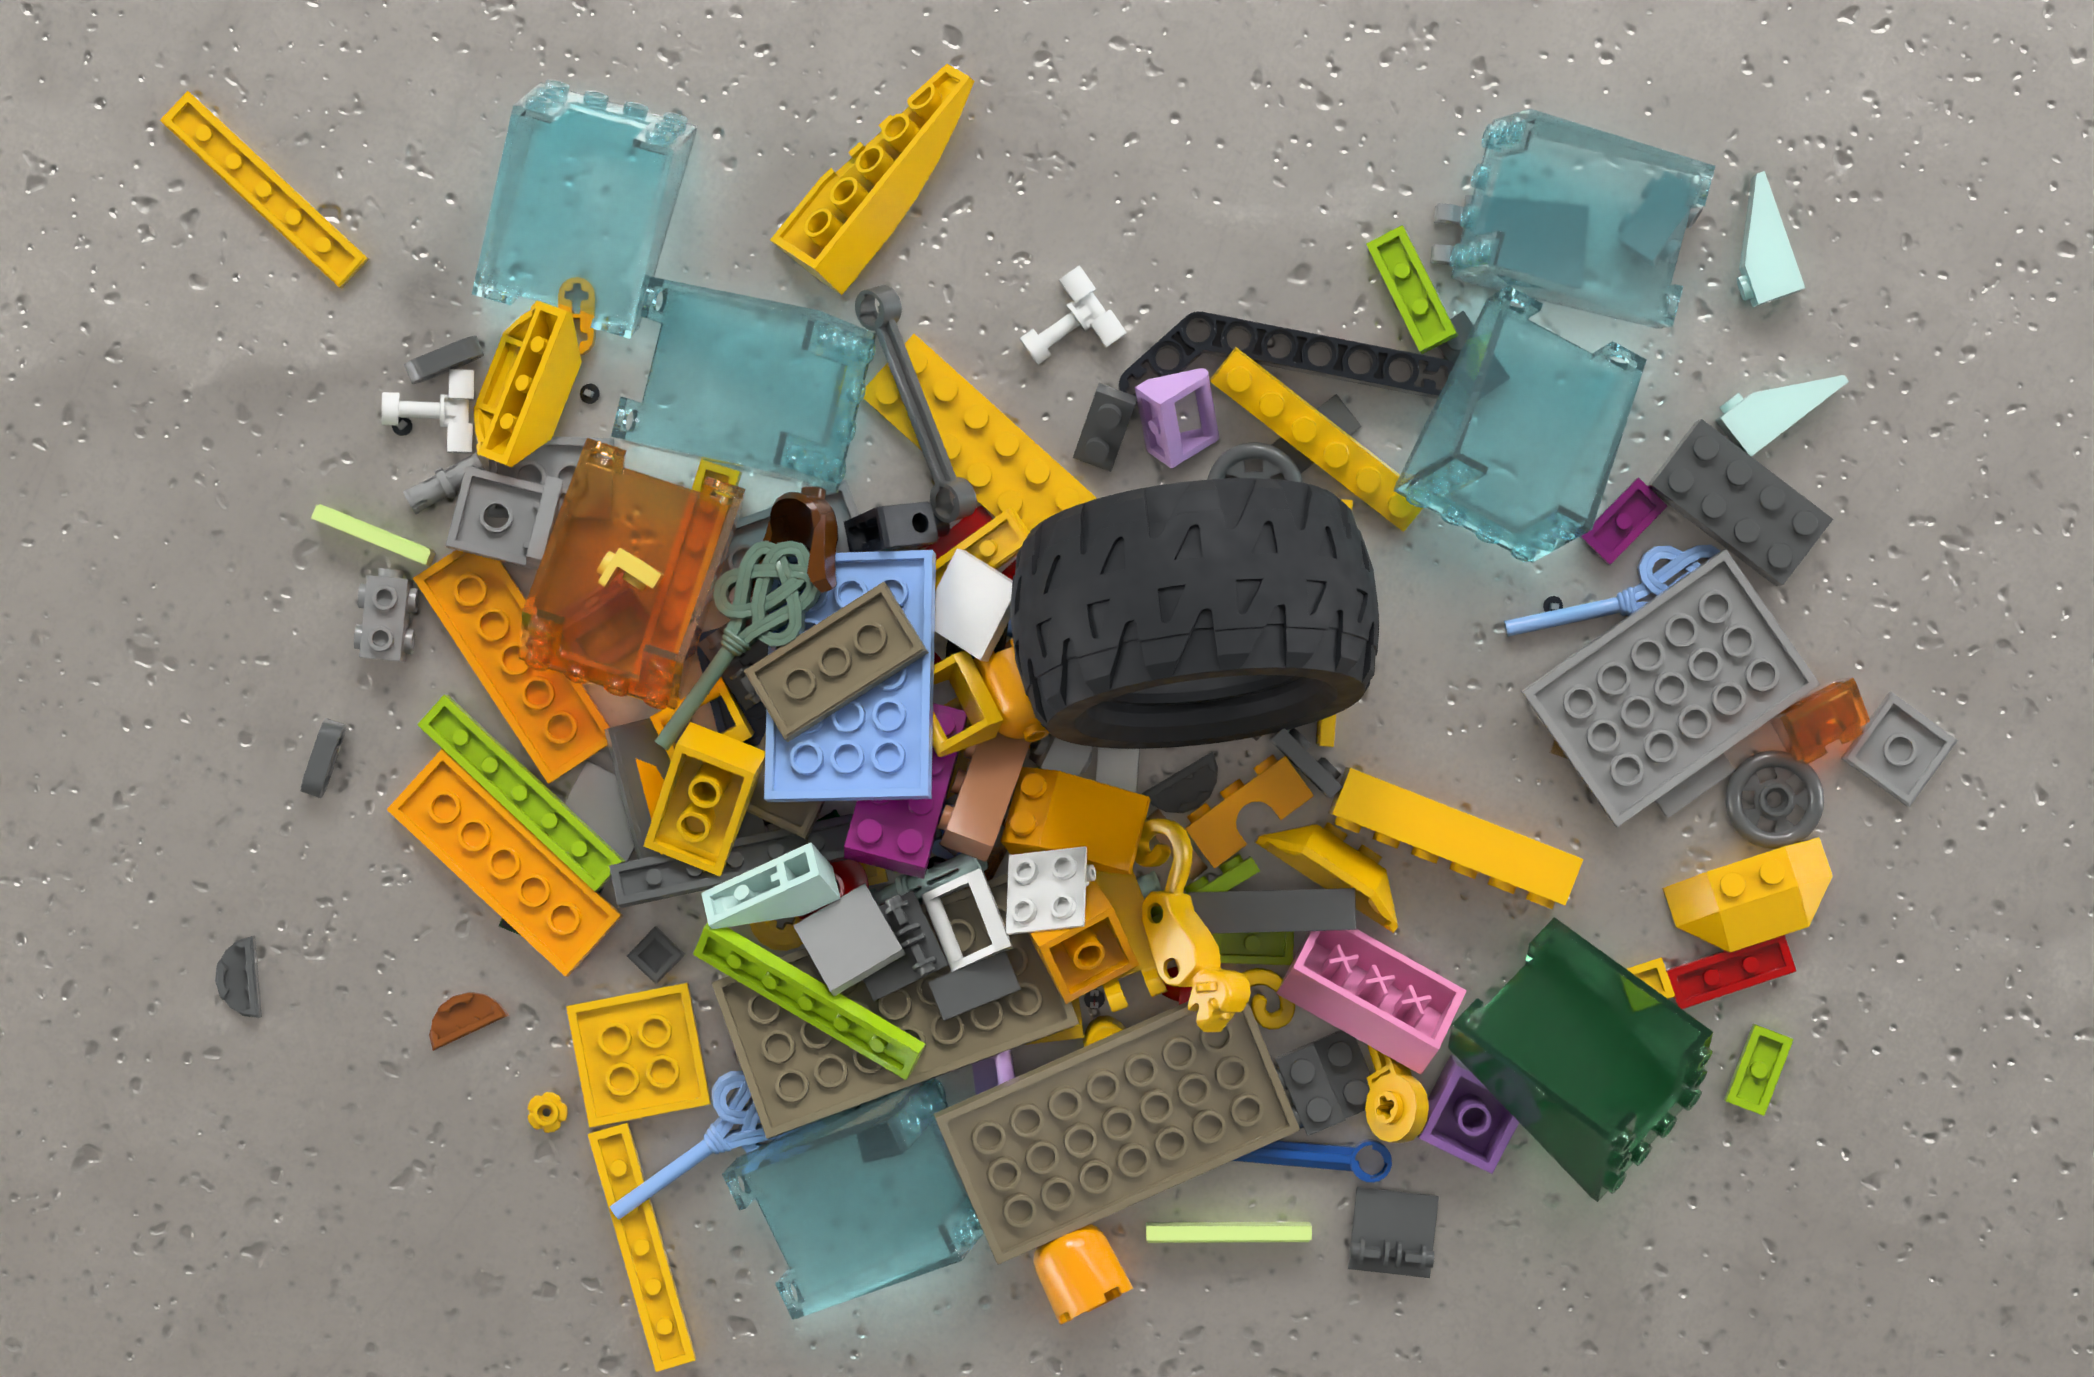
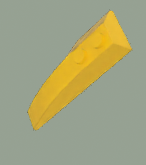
M949 64L943 66L908 98L909 107L902 113L895 114L894 116L890 114L878 125L882 131L865 146L859 142L848 152L852 158L838 171L835 172L830 168L820 177L770 241L819 281L843 295L873 256L882 248L918 197L958 123L975 81Z

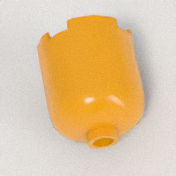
M1010 639L1012 647L997 653L993 651L988 662L980 661L976 657L973 661L1003 718L998 732L1006 738L1025 739L1027 742L1038 741L1046 737L1049 732L1035 718L1028 696H1026L1015 661L1013 639Z
M1093 1224L1086 1225L1039 1246L1034 1252L1033 1263L1036 1273L1060 1325L1073 1320L1074 1317L1084 1312L1088 1313L1133 1289L1106 1236L1100 1228Z

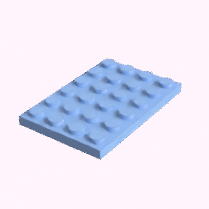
M933 550L836 553L837 586L832 590L821 593L817 603L805 613V630L803 633L885 581L929 653L789 742L783 738L766 709L764 800L767 802L931 799L936 553ZM788 557L790 564H798L797 557ZM774 580L771 592L782 585L780 580ZM786 602L785 604H783L781 607L777 608L776 610L770 612L769 614H771V613H773V612L779 610L780 608L786 606V605H787V602ZM788 624L780 627L772 633L783 632L784 630H786ZM768 646V655L778 648Z

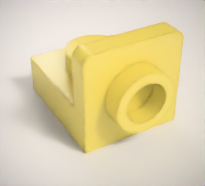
M619 548L616 554L609 551L596 572L602 575L597 583L605 588L609 587L620 568L626 571L622 579L641 591L647 585L652 589H656L665 576L623 548Z

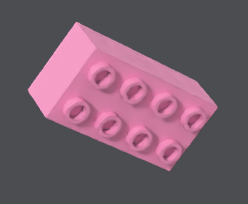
M1357 929L1308 931L1276 994L1421 1075L1440 1049L1467 990Z

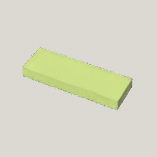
M321 504L319 506L316 505L311 519L427 566L432 565L436 555L434 553L435 550Z

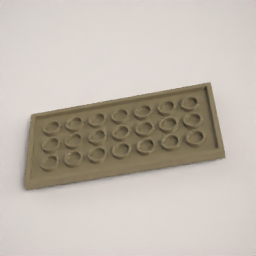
M1008 873L988 880L1005 927ZM970 887L941 898L963 957L992 945ZM925 904L920 905L943 952ZM1028 933L1009 935L1014 949L1006 951L1022 990L946 1021L942 1018L928 982L951 973L949 965L876 1001H873L864 980H861L840 994L925 1043L914 1070L905 1080L732 977L728 976L711 982L767 1139L977 1063L1004 1051L1015 1049L1080 1025L1072 1002L1066 1004L1062 999ZM806 948L779 957L826 985Z
M1189 1001L933 1114L997 1265L1300 1131L1249 1003H1247L1243 1011L1235 1012L1232 1019L1221 1032H1203L1197 1026L1196 1018L1198 1011H1189Z

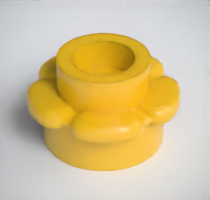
M545 1092L542 1096H534L527 1107L529 1110L527 1118L530 1125L536 1130L543 1129L545 1133L558 1130L561 1127V1122L566 1120L568 1114L567 1106L562 1103L560 1096L553 1092ZM549 1109L551 1111L550 1116H545L543 1110Z

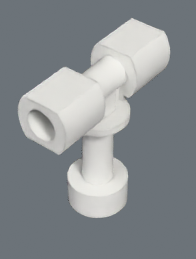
M1080 265L1059 279V282L1073 300L1067 304L1070 313L1039 335L1032 329L1020 337L1021 342L1038 365L1052 356L1048 350L1050 346L1079 326L1085 332L1092 328L1105 347H1108L1127 333L1111 309L1106 312L1093 293L1096 288Z
M449 369V395L441 394L440 402L399 401V393L383 392L382 425L398 426L399 417L440 419V427H448L447 453H472L473 423H469V400H474V370Z

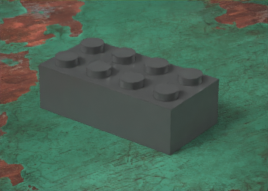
M1703 419L1693 424L1647 485L1660 499L1776 587L1785 584L1833 521V518Z

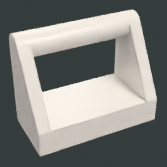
M981 868L922 894L923 901L951 972L1000 952L1014 949L1009 935L1006 934L1005 924L985 873ZM970 886L992 945L963 957L941 897Z

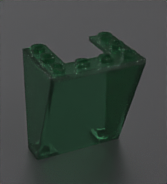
M1555 917L1529 943L1525 965L1484 1008V1002L1477 998L1451 1025L1448 1042L1449 1050L1584 1191L1597 1202L1608 1191L1613 1194L1620 1188L1627 1177L1625 1172L1633 1163L1637 1166L1643 1163L1652 1150L1651 1143L1658 1136L1665 1138L1671 1132L1677 1122L1676 1116L1683 1108L1689 1111L1698 1102L1702 1095L1699 1087L1707 1075V1070L1704 1067L1713 1053L1709 1049L1713 1036L1712 1030Z

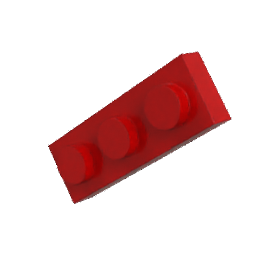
M1785 935L1731 953L1724 950L1666 969L1675 994L1674 1001L1678 1010L1797 971Z

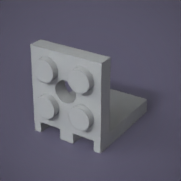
M466 466L446 547L543 571L563 493V479L547 475L545 484L540 485ZM491 506L503 507L509 515L507 523L500 528L490 527L484 520L486 510Z

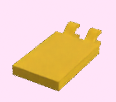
M1133 869L1131 875L1096 871L1095 881L1112 905L1139 963L1138 966L1101 985L1113 1013L1129 1007L1119 979L1136 972H1142L1151 997L1167 992L1164 981L1158 975L1142 921L1144 897Z

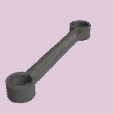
M887 285L861 291L855 301L856 316L863 327L868 330H875L935 483L930 492V503L933 512L938 519L946 523L968 517L976 509V493L966 479L956 477L908 355L896 324L902 312L900 298L895 290ZM875 298L880 304L879 306H877L878 312L875 307ZM950 491L953 493L955 497L953 499L954 506L950 499Z

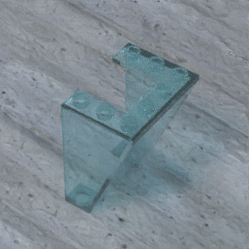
M546 80L545 83H539L513 105L472 295L512 305L520 296L557 307L558 304L572 308V311L579 313L582 311L594 315L590 328L630 339L640 328L698 126L687 123L688 118L680 114L669 112L664 113L663 116L648 112L649 108L640 103L628 101L621 105L610 102L609 96L604 93L585 91V94L569 90L570 85L564 82Z
M1533 109L1494 119L1492 124H1488L1481 142V146L1485 148L1482 163L1476 165L1471 178V187L1475 188L1471 204H1466L1461 215L1460 226L1464 228L1461 242L1456 243L1450 256V267H1453L1451 278L1656 329L1673 327L1683 286L1671 285L1690 210L1705 206L1715 165Z
M650 277L640 317L661 324L642 403L620 397L611 437L643 447L697 460L703 459L718 465L809 487H819L826 491L838 493L840 482L844 479L846 473L845 461L849 444L856 433L855 420L859 404L865 396V379L869 363L875 355V339L877 334L820 310ZM661 291L663 299L661 307L657 311L656 299ZM632 411L633 422L630 429L627 431L626 420L629 413Z
M1507 285L1486 300L1393 491L1406 497L1410 504L1420 508H1427L1441 515L1442 520L1446 523L1462 526L1472 531L1479 540L1489 544H1497L1510 551L1514 558L1533 563L1593 529L1647 359L1613 341L1594 353H1590L1529 320L1530 317L1541 311L1543 303ZM1511 301L1522 305L1523 308L1511 306L1510 303ZM1610 357L1621 358L1625 360L1627 363L1616 362L1612 360Z
M933 1078L914 1084L871 1102L803 1126L737 1157L722 1173L739 1211L746 1209L756 1198L789 1266L775 1285L792 1320L960 1262L984 1234L933 1116L934 1113L949 1107L946 1101L944 1086L938 1079ZM739 1176L741 1177L744 1183L745 1192L741 1189L739 1185ZM791 1284L796 1290L798 1301L795 1300L792 1294Z

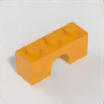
M1273 754L1253 768L1257 775L1244 784L1240 778L1220 792L1224 799L1214 807L1210 808L1207 803H1204L1187 816L1190 824L1185 827V830L1214 869L1248 845L1240 835L1236 825L1238 813L1245 805L1251 802H1263L1274 811L1279 820H1282L1314 797L1286 756H1282L1277 760Z

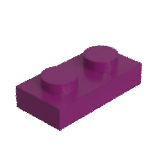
M1638 477L1579 537L1607 565H1611L1668 506Z

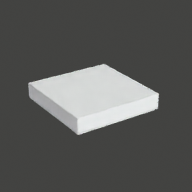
M957 548L935 591V632L980 661L988 662L1011 618L1010 606L1013 580L967 551Z

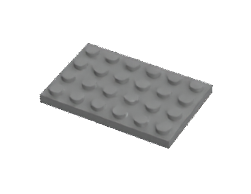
M1723 549L1521 692L1614 826L1618 827L1811 692L1820 683L1729 552Z

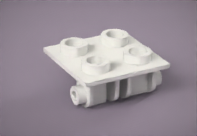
M1086 846L1009 855L1006 914L1007 935L1085 927L1086 886L1089 885L1090 881H1095L1096 879L1094 865H1087Z

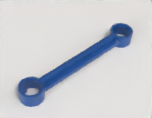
M1373 1139L1360 1141L1354 1147L1277 1140L1232 1160L1237 1162L1351 1171L1365 1182H1378L1384 1179L1392 1166L1389 1150L1384 1144ZM1372 1145V1150L1378 1151L1383 1156L1385 1164L1383 1169L1377 1174L1370 1175L1365 1173L1360 1168L1359 1161L1355 1160L1359 1150L1365 1146Z

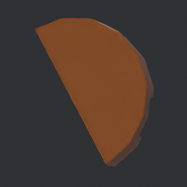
M467 992L455 995L439 1006L432 1019L429 1033L432 1049L434 1051L509 1015L500 1002L487 994Z

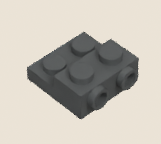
M1339 1030L1275 1057L1278 1065L1275 1068L1284 1091H1289L1294 1103L1291 1106L1299 1128H1304L1307 1136L1365 1111L1366 1099L1370 1090L1366 1077L1370 1076L1371 1073L1355 1037Z

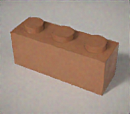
M998 732L995 738L966 748L963 757L970 759L966 771L958 770L950 791L957 794L956 801L953 807L945 805L937 827L944 830L940 845L979 860L987 861L994 847L1031 742H1027L1025 739L1006 738Z

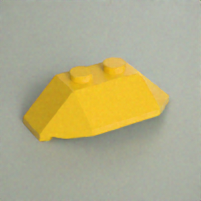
M537 300L531 306L530 311L520 316L503 332L473 408L475 432L478 444H476L477 454L513 467L552 439L582 363L572 313Z
M1328 821L1323 828L1314 823L1257 836L1254 843L1323 888H1355L1356 909L1390 932L1394 933L1396 931L1398 923L1387 870L1379 865L1383 857L1361 844L1357 851L1344 842L1348 834Z
M1818 837L1722 866L1662 889L1677 929L1731 953L1808 928L1833 875L1821 840Z

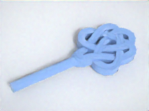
M1670 545L1653 547L1642 555L1637 570L1639 581L1641 582L1638 585L1628 587L1619 592L1614 598L1505 620L1506 635L1509 637L1618 613L1622 616H1629L1648 603L1636 602L1637 600L1650 593L1658 596L1702 565L1696 560L1700 558H1707L1709 560L1719 553L1720 550L1712 545H1697L1685 551L1678 550ZM1659 559L1669 560V562L1653 573L1652 569L1656 561ZM1682 569L1686 571V573L1675 579L1668 586L1663 584Z
M730 1071L719 1077L712 1087L711 1103L719 1117L707 1129V1133L703 1136L704 1140L612 1204L610 1209L617 1219L620 1220L712 1153H725V1151L729 1152L733 1148L742 1146L745 1152L753 1159L763 1162L777 1159L787 1150L792 1135L807 1129L811 1124L767 1139L762 1124L757 1125L761 1121L752 1097L747 1107H744L751 1097V1093L743 1071ZM736 1088L726 1103L727 1094L730 1090ZM733 1124H740L739 1129L729 1131ZM773 1139L771 1142H769V1143H767V1144H760V1143H759V1142H763V1141H767V1140Z

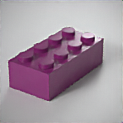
M933 703V711L947 739L966 729L967 715L965 711ZM932 746L931 799L857 800L844 845V858L924 879L959 751L938 757Z

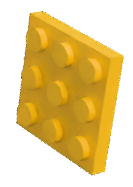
M689 982L566 1006L589 1128L711 1104Z

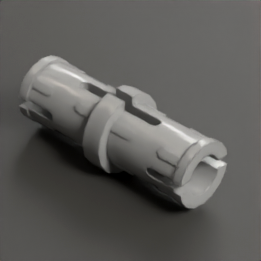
M476 452L445 470L442 467L434 471L436 475L408 490H404L403 493L414 513L418 514L420 511L446 497H449V499L456 497V492L461 488L466 466L485 470Z

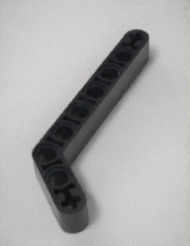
M1193 312L1182 319L1124 371L1120 377L1118 389L1127 393L1130 387L1129 378L1133 377L1138 381L1147 374V369L1142 367L1145 362L1149 363L1154 374L1161 377L1184 371L1202 353L1227 358L1234 350L1228 345L1227 334L1234 329H1242L1248 333L1250 344L1241 351L1257 364L1403 393L1443 399L1457 389L1460 383V373L1458 368L1446 359L1207 312ZM1202 321L1208 326L1210 335L1205 341L1194 342L1188 337L1186 328L1191 322ZM1271 338H1285L1289 342L1290 353L1283 358L1273 357L1267 349V343ZM1314 345L1325 346L1330 352L1329 363L1324 366L1312 364L1308 358L1309 348ZM1164 348L1173 349L1179 356V364L1171 370L1162 369L1156 363V354ZM1356 352L1366 354L1371 362L1370 370L1364 374L1354 373L1348 365V359L1351 354ZM1396 360L1406 362L1411 369L1409 380L1405 382L1393 380L1389 374L1390 364ZM1419 364L1426 365L1423 370L1424 374L1435 375L1439 369L1445 370L1444 375L1446 378L1451 379V384L1447 383L1439 390L1436 389V382L1434 380L1423 378L1421 380V387L1415 386L1414 383L1419 376Z

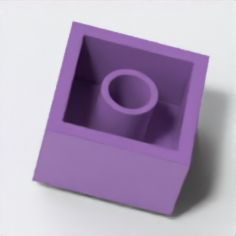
M1450 1055L1428 1097V1118L1418 1138L1492 1174L1524 1115L1530 1100L1524 1090Z

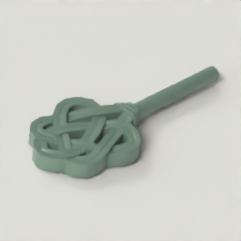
M769 541L757 542L745 553L739 568L725 572L715 582L713 598L716 607L730 621L723 631L721 649L655 740L667 751L670 749L735 656H741L742 653L750 650L757 640L771 648H780L803 633L805 630V613L817 603L821 592L812 584L807 574L810 552L804 544L794 541L777 544ZM788 557H797L798 564H790ZM774 580H780L782 585L771 592ZM753 581H756L753 590L752 602L750 603ZM735 587L734 600L732 605L729 595L730 591ZM787 602L786 606L768 615V613L776 610L777 608L781 607L783 604ZM752 619V625L746 627V621ZM788 624L786 630H784L783 632L772 633L780 627Z

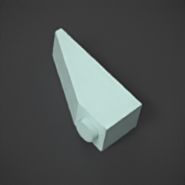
M1765 171L1757 173L1751 178L1739 267L1742 276L1737 277V284L1744 301L1750 299L1753 308L1800 292L1805 288Z
M1844 375L1754 392L1745 398L1740 393H1737L1719 407L1724 414L1715 421L1731 442L1750 456H1753L1849 381Z
M811 842L701 893L708 925L711 929L803 916L841 899L833 866Z

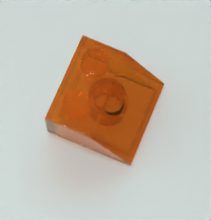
M1852 677L1840 678L1792 704L1769 721L1786 752H1789L1795 761L1803 759L1805 764H1809L1828 753L1825 748L1826 745L1837 739L1840 740L1841 744H1845L1862 735L1864 732L1861 726L1870 722L1859 688Z

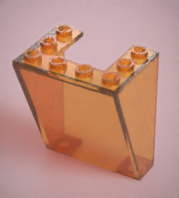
M587 438L522 611L519 660L525 661L526 665L535 670L547 671L550 669L563 673L567 679L575 683L586 684L590 682L603 686L608 693L615 696L625 697L630 695L643 699L645 704L655 709L671 708L676 710L713 599L715 582L720 578L743 507L745 489L707 476L703 483L702 493L625 468L627 450ZM597 453L606 455L612 459L604 458L598 455ZM716 492H720V493L726 494V495H728V496H730V497H724V496H722V495H719V494L716 493ZM619 548H623L665 576L656 589H652L647 585L641 591L622 579L626 571L620 568L609 587L605 588L597 583L602 575L596 572L609 551L616 554Z

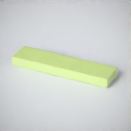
M1146 1222V1241L1148 1243L1310 1242L1312 1240V1225L1310 1222Z

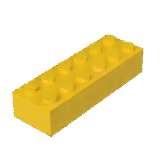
M1345 768L1340 781L1343 787L1335 794L1328 811L1329 814L1337 816L1334 822L1335 825L1358 834L1362 827L1375 831L1373 840L1398 849L1400 842L1413 846L1411 855L1437 864L1439 857L1452 861L1449 867L1452 871L1476 879L1477 873L1480 872L1490 876L1488 885L1511 894L1515 893L1517 887L1528 891L1526 900L1552 910L1555 902L1566 906L1584 859L1358 770Z

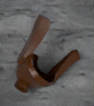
M802 487L801 493L788 492L775 500L771 508L770 520L763 541H769L774 544L794 541L804 544L810 552L807 574L812 584L821 593H824L837 586L835 555L838 541V526L833 508L825 500V489ZM753 581L751 597L753 596L756 581Z

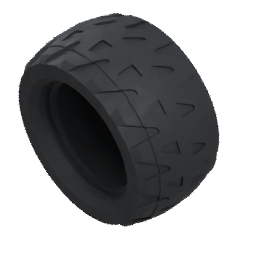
M1228 478L1171 483L1121 492L1073 506L1045 519L1030 531L1016 556L1015 576H1013L1010 606L1015 661L1026 696H1028L1035 718L1041 722V725L1051 735L1069 743L1101 748L1151 749L1205 745L1279 732L1283 728L1289 730L1328 718L1351 707L1362 698L1370 686V680L1375 673V656L1378 653L1379 611L1374 569L1361 531L1357 528L1352 510L1335 494L1315 485L1278 479Z

